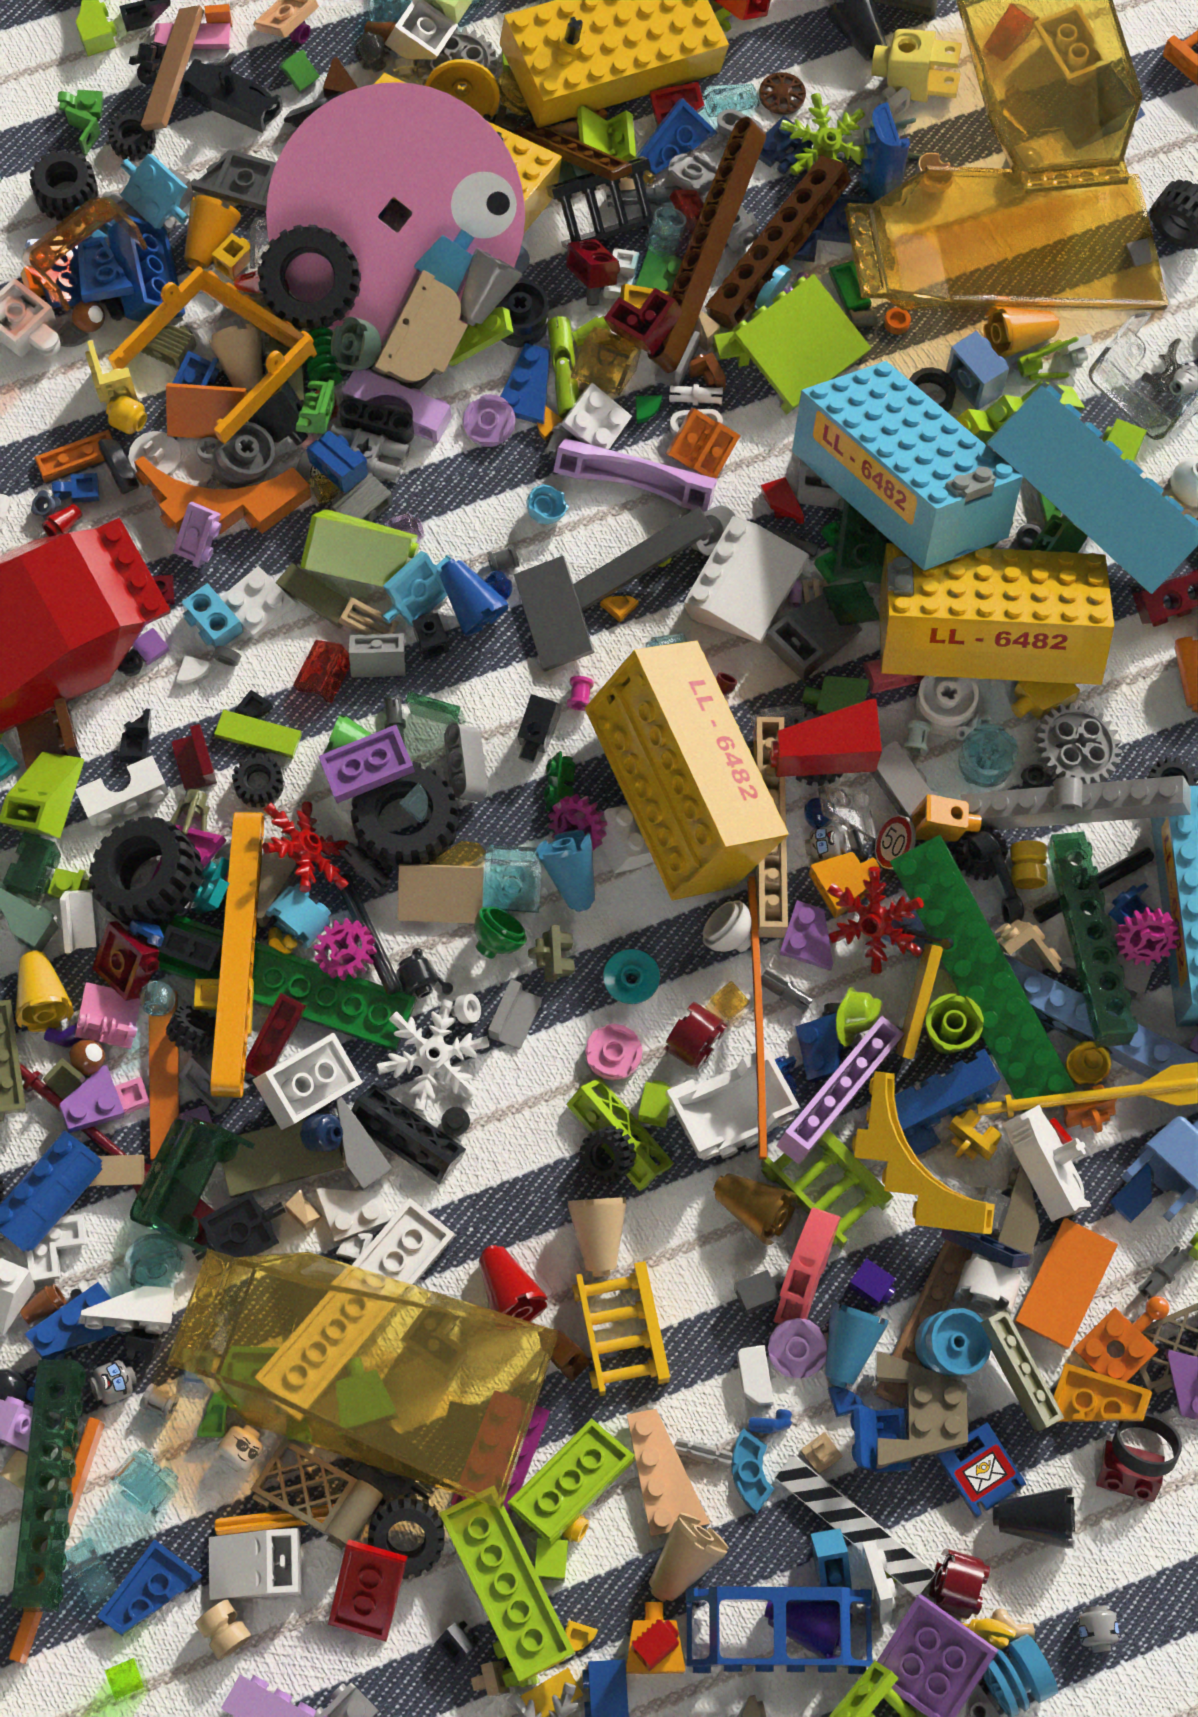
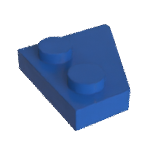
M837 1013L795 1026L807 1081L814 1082L830 1077L839 1068V1056L843 1050V1045L840 1044L836 1033Z

